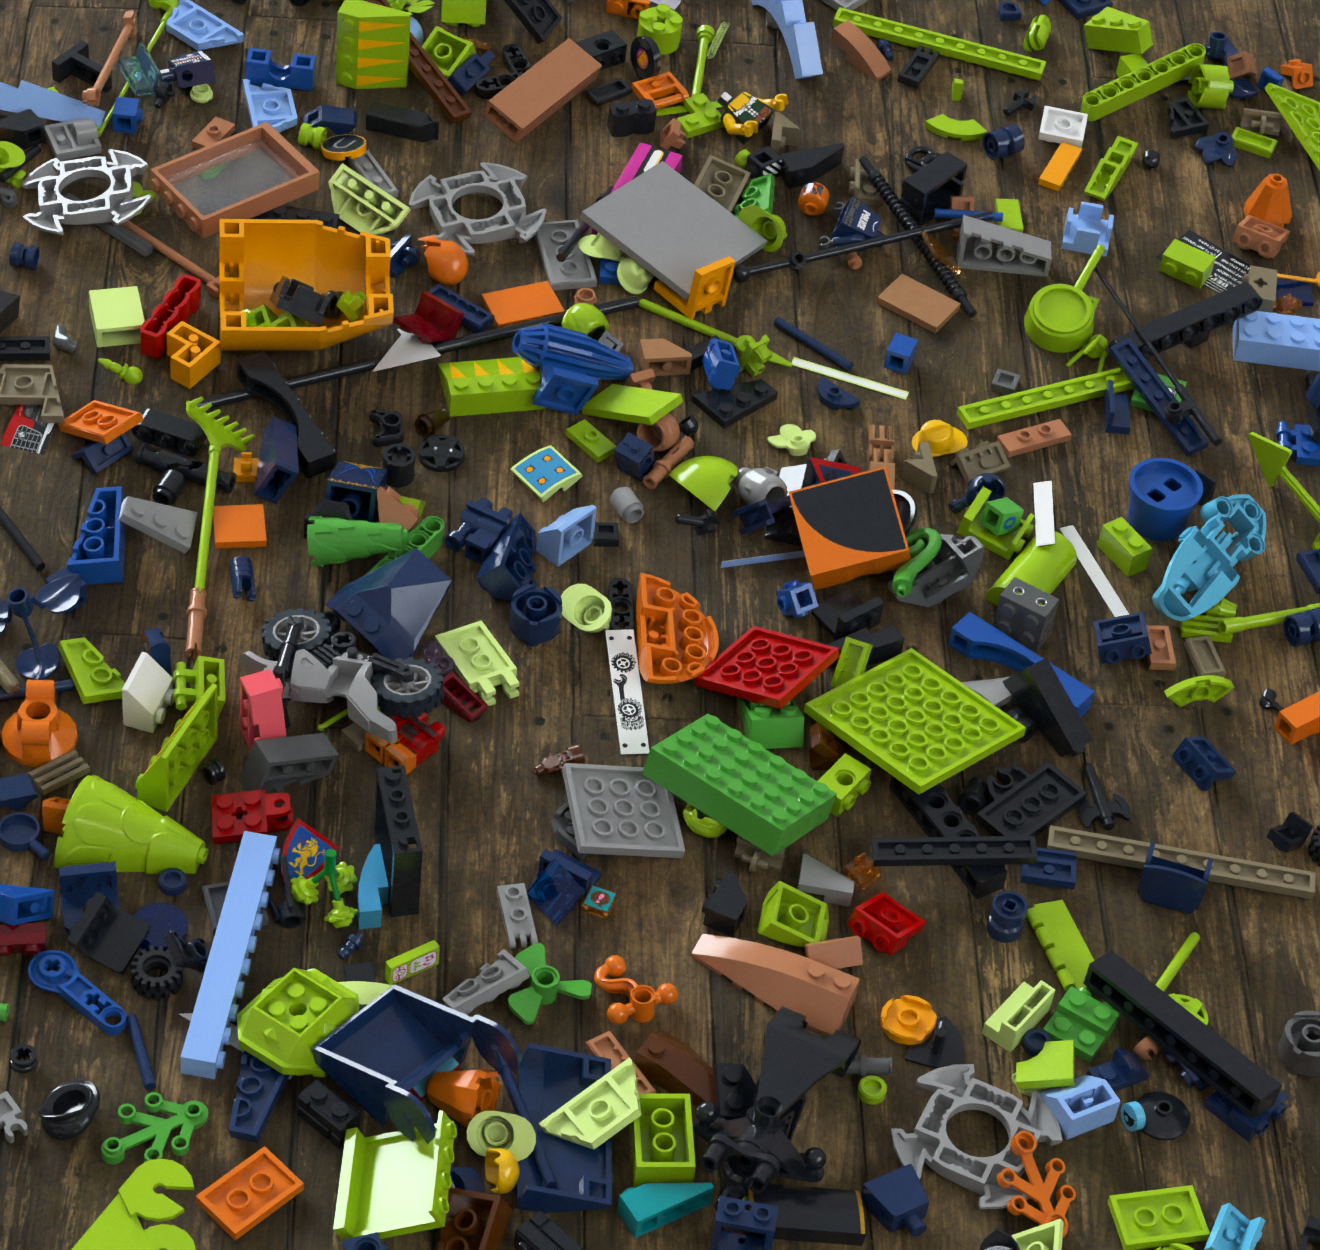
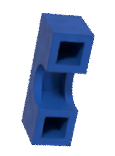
M249 48L246 59V79L250 80V84L263 85V83L275 87L313 91L316 78V56L294 53L290 65L280 66L272 60V50Z

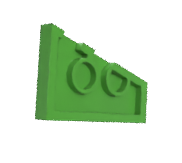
M772 173L750 180L742 194L743 201L733 209L734 215L737 218L739 212L749 205L758 206L772 214L775 179Z

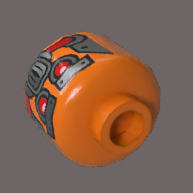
M815 182L804 185L798 198L799 209L809 216L823 214L829 201L830 194L828 189L822 184Z

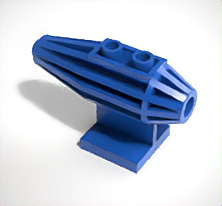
M542 323L541 326L517 330L512 342V350L516 355L533 368L541 370L542 384L532 397L534 405L577 415L598 387V380L624 381L633 373L634 365L631 363L630 357L587 337L585 333L547 323Z

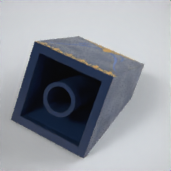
M339 460L327 479L325 499L347 503L353 520L376 523L379 513L377 489L379 487H386L388 469Z

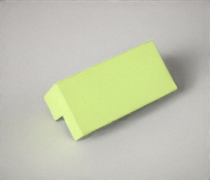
M1042 980L1034 988L1023 982L984 1023L982 1034L1011 1053L1023 1040L1024 1034L1028 1030L1033 1029L1050 1011L1055 989Z

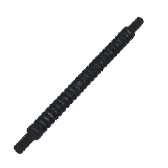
M866 156L861 157L859 162L868 174V180L876 188L885 204L892 210V214L895 215V218L898 219L904 230L919 228L913 217L907 212L904 205L901 204V200L898 199V196L895 195L888 182L883 178L881 172L875 170ZM926 235L912 238L911 240L914 241V245L923 254L927 263H930V267L936 272V276L939 277L942 284L946 286V290H949L953 300L961 303L962 308L970 318L974 317L977 311L967 299L966 291L958 284V280L952 275L948 266H945V262L939 257L933 245L929 243L930 241L926 239Z

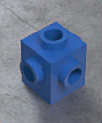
M798 580L789 581L783 584V589L776 591L778 597L777 605L783 615H793L794 618L808 615L809 610L819 607L811 582L799 583Z

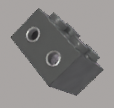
M1014 577L1000 595L993 627L1025 647L1037 652L1051 634L1059 599Z

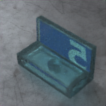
M142 42L138 45L136 56L119 58L117 64L135 96L155 94L154 88L158 87L161 78L160 70Z

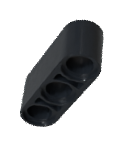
M153 409L143 410L141 414L144 421L131 428L132 434L137 439L186 456H195L207 439L203 429L197 423Z

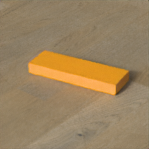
M1062 141L1040 176L1038 185L1059 192L1080 158L1082 148Z

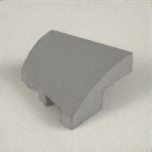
M1009 677L961 682L997 708L1005 704L1010 708L1018 703L1002 682Z
M803 854L798 890L824 895V903L850 907L854 881L813 857Z

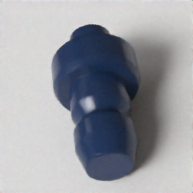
M880 39L877 48L883 53L885 59L891 61L893 59V53L890 50L891 45L889 41Z
M357 932L355 935L349 934L344 947H341L337 954L338 957L344 960L349 957L351 952L360 949L363 945L361 941L364 938L363 934Z

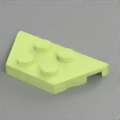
M630 1057L542 1120L539 1125L543 1132L591 1149H596L641 1116L636 1071Z

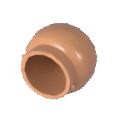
M670 413L653 425L639 424L637 429V437L651 444L653 451L658 452L672 448L680 435L679 424Z

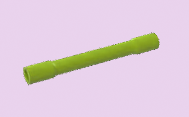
M1320 603L1247 617L1223 619L1219 621L1218 628L1220 633L1225 635L1242 632L1246 629L1281 624L1286 616L1299 612L1304 613L1306 610L1320 607Z

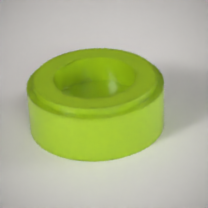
M865 1076L859 1082L857 1094L863 1102L876 1105L885 1099L887 1085L878 1076Z

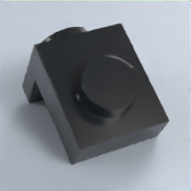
M1291 812L1282 825L1271 828L1266 837L1273 842L1275 848L1287 853L1302 847L1313 826L1296 812Z

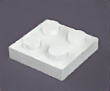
M1045 106L1038 139L1060 144L1063 141L1082 148L1088 114Z

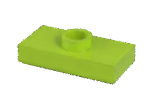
M584 419L566 429V436L597 463L615 454L614 449L617 446L587 420Z

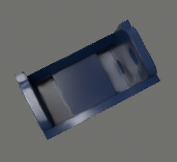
M1151 841L1137 890L1140 899L1144 902L1185 914H1191L1195 909L1198 910L1207 886L1213 859L1208 858L1204 871L1152 856L1155 842Z

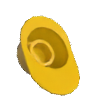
M941 420L926 422L920 431L913 436L911 442L916 452L919 442H929L932 457L956 453L966 448L968 443L962 431Z

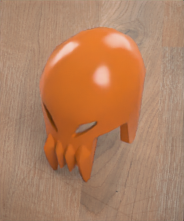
M434 235L418 239L425 241V245L420 246V249L426 250L424 255L428 263V274L433 280L442 285L453 286L464 279L468 271V258L464 250L457 243L439 240Z

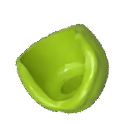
M576 303L565 313L562 319V328L585 333L588 336L595 328L608 331L609 323L604 314L595 306L588 303Z

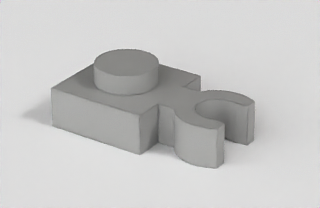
M5 1091L0 1094V1129L4 1128L5 1138L12 1144L14 1142L13 1131L19 1130L24 1136H27L28 1128L26 1122L21 1120L22 1111L9 1093Z

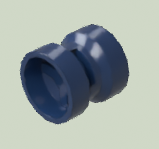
M14 242L9 256L10 266L19 267L22 265L26 269L35 270L39 261V247H24L23 244Z

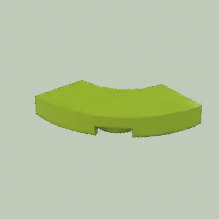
M941 114L925 122V127L929 131L947 139L950 136L955 139L961 138V141H975L983 139L984 134L987 133V130L974 119L960 121Z
M1206 675L1181 681L1164 692L1168 699L1179 707H1183L1193 701L1209 700L1216 702L1233 690L1234 686L1232 681L1227 678Z

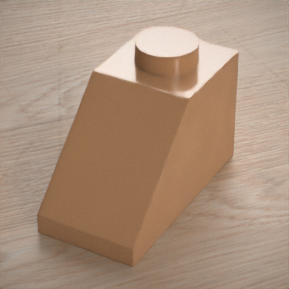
M664 338L640 339L638 359L641 371L652 368L655 376L690 374L692 354Z

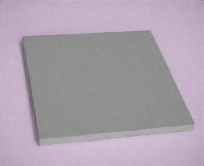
M663 161L581 212L579 217L685 300L689 298L696 269L728 256L736 261L735 266L764 248L767 240Z

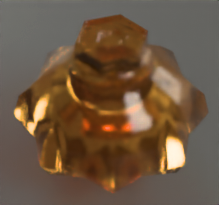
M1287 293L1286 297L1276 298L1274 308L1281 314L1293 316L1294 313L1300 310L1302 301L1291 297V294Z

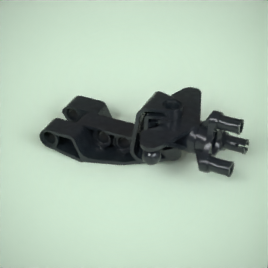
M783 1006L779 1009L766 1027L761 1072L751 1108L746 1112L747 1117L726 1121L725 1118L718 1117L719 1109L713 1102L705 1101L698 1105L696 1116L692 1118L693 1131L708 1143V1150L700 1159V1166L709 1173L715 1172L719 1165L722 1168L724 1182L721 1196L742 1200L748 1189L755 1193H762L765 1191L770 1179L775 1177L806 1182H819L823 1179L825 1172L823 1167L826 1164V1154L818 1147H812L806 1150L805 1153H799L791 1143L806 1103V1096L804 1094L830 1073L843 1078L857 1055L861 1044L860 1038L837 1029L833 1035H829L825 1039L806 1031L808 1022L805 1015ZM719 1199L714 1204V1208L716 1211Z

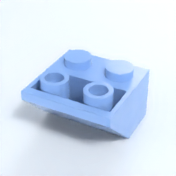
M1089 1075L1075 1078L1074 1086L1052 1087L1039 1092L1057 1118L1061 1134L1065 1140L1113 1122L1120 1105V1099L1105 1079Z

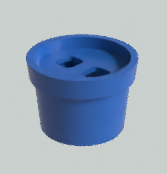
M1151 458L1138 463L1132 469L1129 478L1130 500L1127 513L1129 525L1142 537L1154 541H1169L1179 537L1186 527L1191 512L1195 510L1203 494V484L1198 474L1184 463L1169 458Z

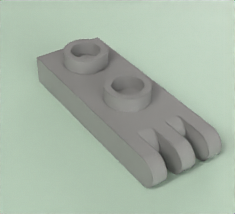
M525 884L497 886V897L509 949H516L515 940L517 939L519 940L520 948L527 947L526 938H530L531 945L538 943Z

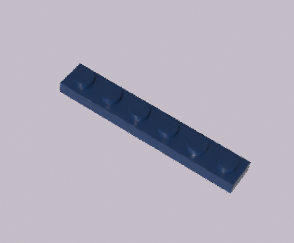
M1128 338L1111 346L1109 354L1186 456L1189 457L1207 448L1208 440L1189 416L1184 417L1182 422L1177 425L1170 424L1166 420L1165 407L1168 403L1177 401V399L1132 340Z

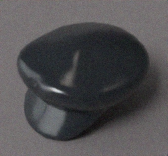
M72 1080L55 1088L45 1100L43 1108L38 1111L44 1132L48 1136L59 1140L71 1139L83 1133L91 1124L100 1104L98 1088L87 1080Z

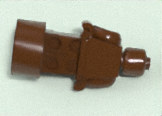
M576 743L566 747V751L556 756L554 753H551L550 757H545L541 761L542 765L535 766L533 772L537 776H541L545 772L547 774L562 772L564 763L583 764L585 763V758L581 748Z

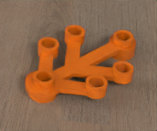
M1020 1131L1011 1139V1150L1015 1155L1020 1156L1030 1183L1017 1176L1010 1168L1003 1169L997 1175V1182L1003 1188H1010L1012 1186L1038 1203L1041 1211L1027 1204L1026 1199L1020 1195H1016L1008 1201V1211L1015 1216L1023 1214L1038 1223L1039 1226L1061 1219L1064 1222V1238L1068 1231V1221L1065 1214L1069 1204L1075 1199L1076 1192L1070 1185H1063L1056 1191L1058 1202L1054 1209L1050 1202V1197L1059 1176L1065 1171V1164L1059 1158L1051 1159L1045 1166L1047 1175L1043 1182L1031 1153L1037 1146L1036 1138L1029 1131ZM1052 1164L1058 1168V1171L1054 1170ZM1004 1175L1009 1177L1010 1182L1004 1178ZM1063 1191L1068 1194L1069 1198L1064 1196ZM1014 1202L1020 1205V1209L1015 1206Z

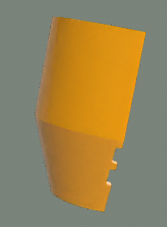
M219 219L221 351H320L391 325L393 323L394 308L393 294H390L389 277L391 261L390 239L362 231L360 235L347 232L345 227L339 226L338 229L324 226L323 221ZM283 275L288 277L290 281L291 279H296L312 286L314 291L320 295L331 290L336 292H346L349 290L354 295L361 290L367 296L363 304L364 309L360 317L354 322H351L344 313L337 320L324 318L321 326L310 322L311 327H250L246 322V314L263 304L277 315L285 312L275 307L269 300L273 287L276 283L280 282Z

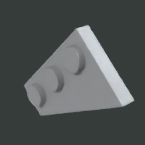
M503 949L497 954L499 959L491 966L488 963L484 964L479 968L480 975L475 979H466L442 998L445 1006L468 1015L479 1005L493 1001L499 994L508 989L518 987L524 980L530 978V975L523 964Z

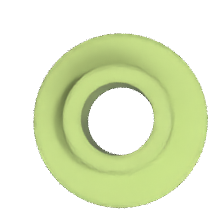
M208 84L196 85L192 87L190 97L197 103H206L212 99L213 92Z

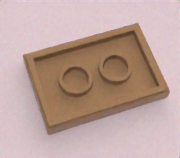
M901 274L877 297L876 302L935 334L960 310L961 303L904 274Z

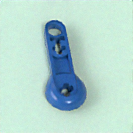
M47 950L33 957L28 966V974L31 982L43 991L59 994L104 1033L118 1035L124 1031L126 1027L125 1011L79 973L76 962L70 955L63 951ZM88 1001H90L91 1003H95L97 1001L98 1007L95 1004H91L88 1006ZM109 1016H117L121 1019V1022L117 1025H109L105 1019Z

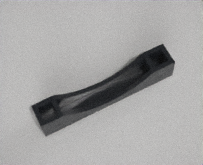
M264 351L239 359L236 377L247 393L271 403L283 413L290 424L296 426L298 466L305 477L310 478L332 470L334 458L336 457L334 446L326 441L322 429L315 425L310 412L303 408L298 395L292 392L286 378L278 372L275 362L269 359Z

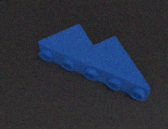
M0 884V922L14 926L52 918L54 890Z

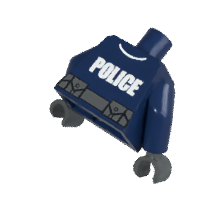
M854 196L850 198L846 205L842 202L836 203L835 207L831 210L832 218L837 219L831 235L833 240H830L828 236H822L819 239L818 251L833 246L837 247L885 236V234L878 231L881 222L880 216Z

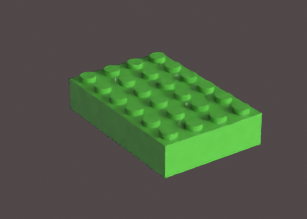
M710 714L704 715L651 747L642 774L772 857L826 821L837 796V793L830 790L827 785L817 782L803 770L788 764L782 757L772 754L764 749L761 744L751 741L743 736L740 731L730 728L722 723L719 718Z

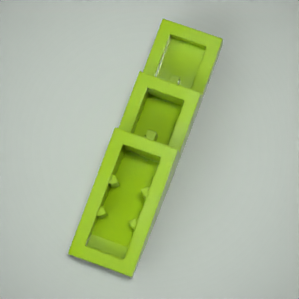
M1117 136L1113 146L1109 147L1104 159L1101 158L1084 190V194L1105 201L1138 149V143Z

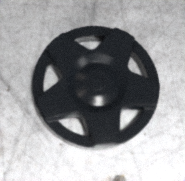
M432 434L426 437L418 449V458L421 464L435 472L455 470L463 463L465 457L462 443L453 435L434 436ZM427 460H433L435 464H432ZM448 461H456L452 464L447 465Z

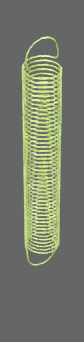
M720 24L707 51V57L713 58L729 27L728 24Z

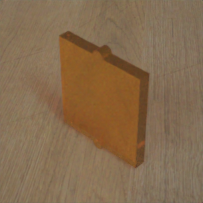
M923 231L921 235L931 253L958 275L961 271L950 251L926 231Z

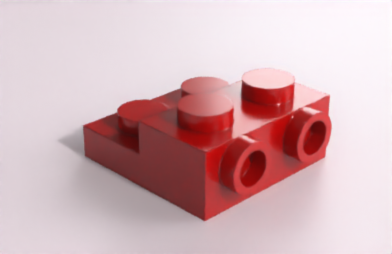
M882 892L854 908L847 926L851 928L855 935L872 942L876 950L891 956L905 948L908 939L921 932L926 921Z

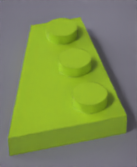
M85 637L59 641L58 649L83 704L122 699V688L125 682L120 678L121 674L115 668L111 669L104 662V656Z

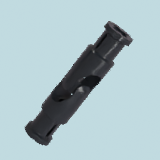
M145 443L140 444L136 453L135 463L155 467L156 471L162 473L166 470L179 471L185 480L206 487L208 463L197 461L165 449L159 451L148 447ZM218 470L216 488L230 494L234 489L237 474Z

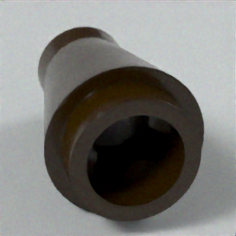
M441 408L436 411L420 414L414 423L417 433L422 437L434 435L450 420L449 412Z

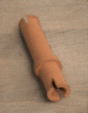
M688 436L681 437L661 460L653 464V469L643 477V484L648 489L653 490L663 479L668 478V474L694 448L693 440Z
M199 587L190 590V605L186 611L188 629L185 655L189 658L191 652H193L192 658H198V656L202 655L203 625L207 615V609L205 608L207 592L202 588L201 594H199Z

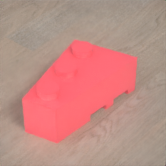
M271 669L240 677V733L250 751L255 740L287 737L281 695L283 694V685L279 678H275Z

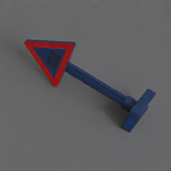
M813 457L808 460L816 478V483L812 485L858 474L861 470L858 466ZM789 495L770 504L767 503L766 499L732 511L733 516L740 515L745 527L739 530L742 535L774 523L775 520L772 514L792 504Z

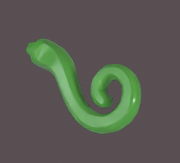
M919 528L905 536L910 557L913 559L902 565L894 575L892 590L898 597H905L910 594L917 574L939 552L942 540L940 534L935 529Z

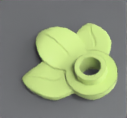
M785 424L780 427L779 435L769 436L767 440L776 448H787L789 454L793 456H803L807 454L810 443L816 440V434L812 430L802 431L796 425Z

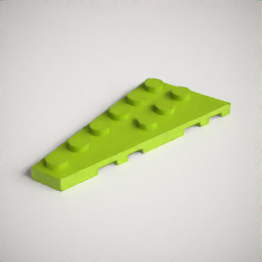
M1269 82L1264 89L1320 171V102Z

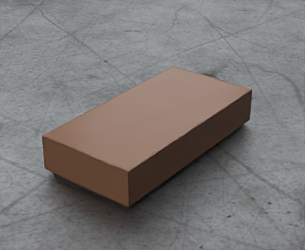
M859 936L805 944L807 958L832 968L839 969L863 965L861 938Z

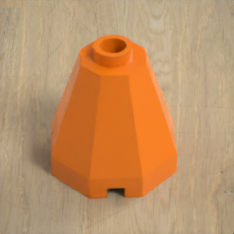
M1269 174L1265 177L1244 204L1245 218L1251 215L1282 228L1284 224L1288 225L1291 221L1292 212L1287 179L1280 174Z
M490 1069L435 1072L433 1076L428 1078L425 1091L431 1103L468 1128L469 1122L476 1114L483 1111H496L501 1086L500 1082L494 1080V1077H499L497 1071Z

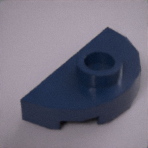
M824 377L819 380L817 386L819 401L826 407L833 410L838 408L853 410L859 406L860 399Z

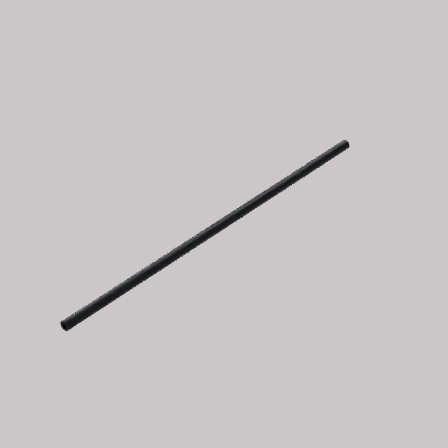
M636 296L594 306L604 315L637 308L638 300ZM566 312L445 340L431 345L439 354L514 337L517 330L541 326L542 323L561 326ZM385 355L288 377L286 380L289 388L295 389L374 370ZM245 388L203 397L204 400L196 406L201 407L211 403L212 407L210 408L257 398V396L247 393Z

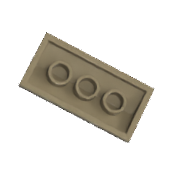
M709 155L694 185L729 212H732L751 172Z

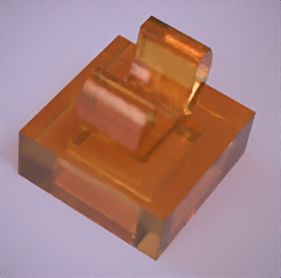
M864 852L856 856L854 861L845 865L843 871L850 880L854 881V884L860 890L881 879L883 872L878 866L873 867V861Z

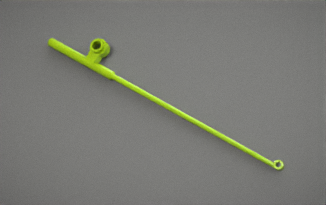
M148 0L150 7L153 9L162 8L166 11L160 20L161 24L146 48L149 53L164 30L169 17L172 16L174 8L178 7L179 0ZM139 61L118 97H124L141 68ZM115 103L113 104L111 110L106 116L101 127L96 126L98 137L101 136L103 130L105 129L106 125L111 119Z

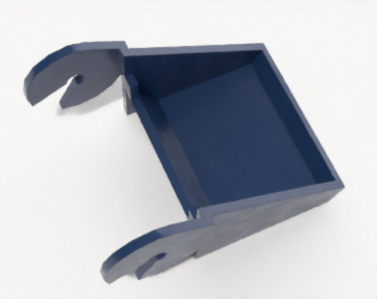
M395 984L312 1047L315 1063L382 1127L387 1124L388 1117L390 1116L400 1132L413 1142L416 1139L414 1124L427 1144L435 1137L433 1119L423 1103L408 1091L451 1056L459 1064H462L465 1061L472 1037L481 1056L498 1072L503 1069L499 1053L513 1074L522 1067V1056L518 1045L509 1032L500 1024L478 1014L473 1017Z

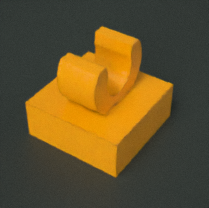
M242 452V458L234 457L233 472L237 474L236 482L255 483L259 458H252V452Z

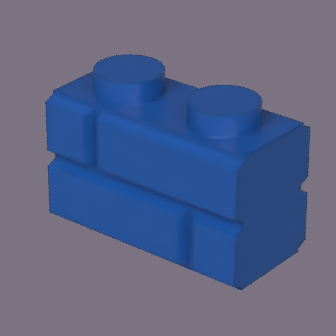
M716 338L711 339L707 347L708 351H705L702 358L709 385L717 390H731L735 377H737L741 369L734 347L730 342Z

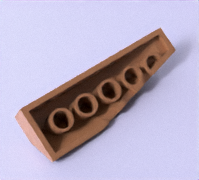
M702 934L691 954L692 958L719 976L725 975L731 979L732 985L742 990L744 988L755 995L754 999L762 1005L766 1003L774 1008L776 1013L783 1006L805 1015L808 1022L806 1028L825 1036L833 1035L837 1029H841L856 999L860 981L857 977L810 958L772 946L731 937Z

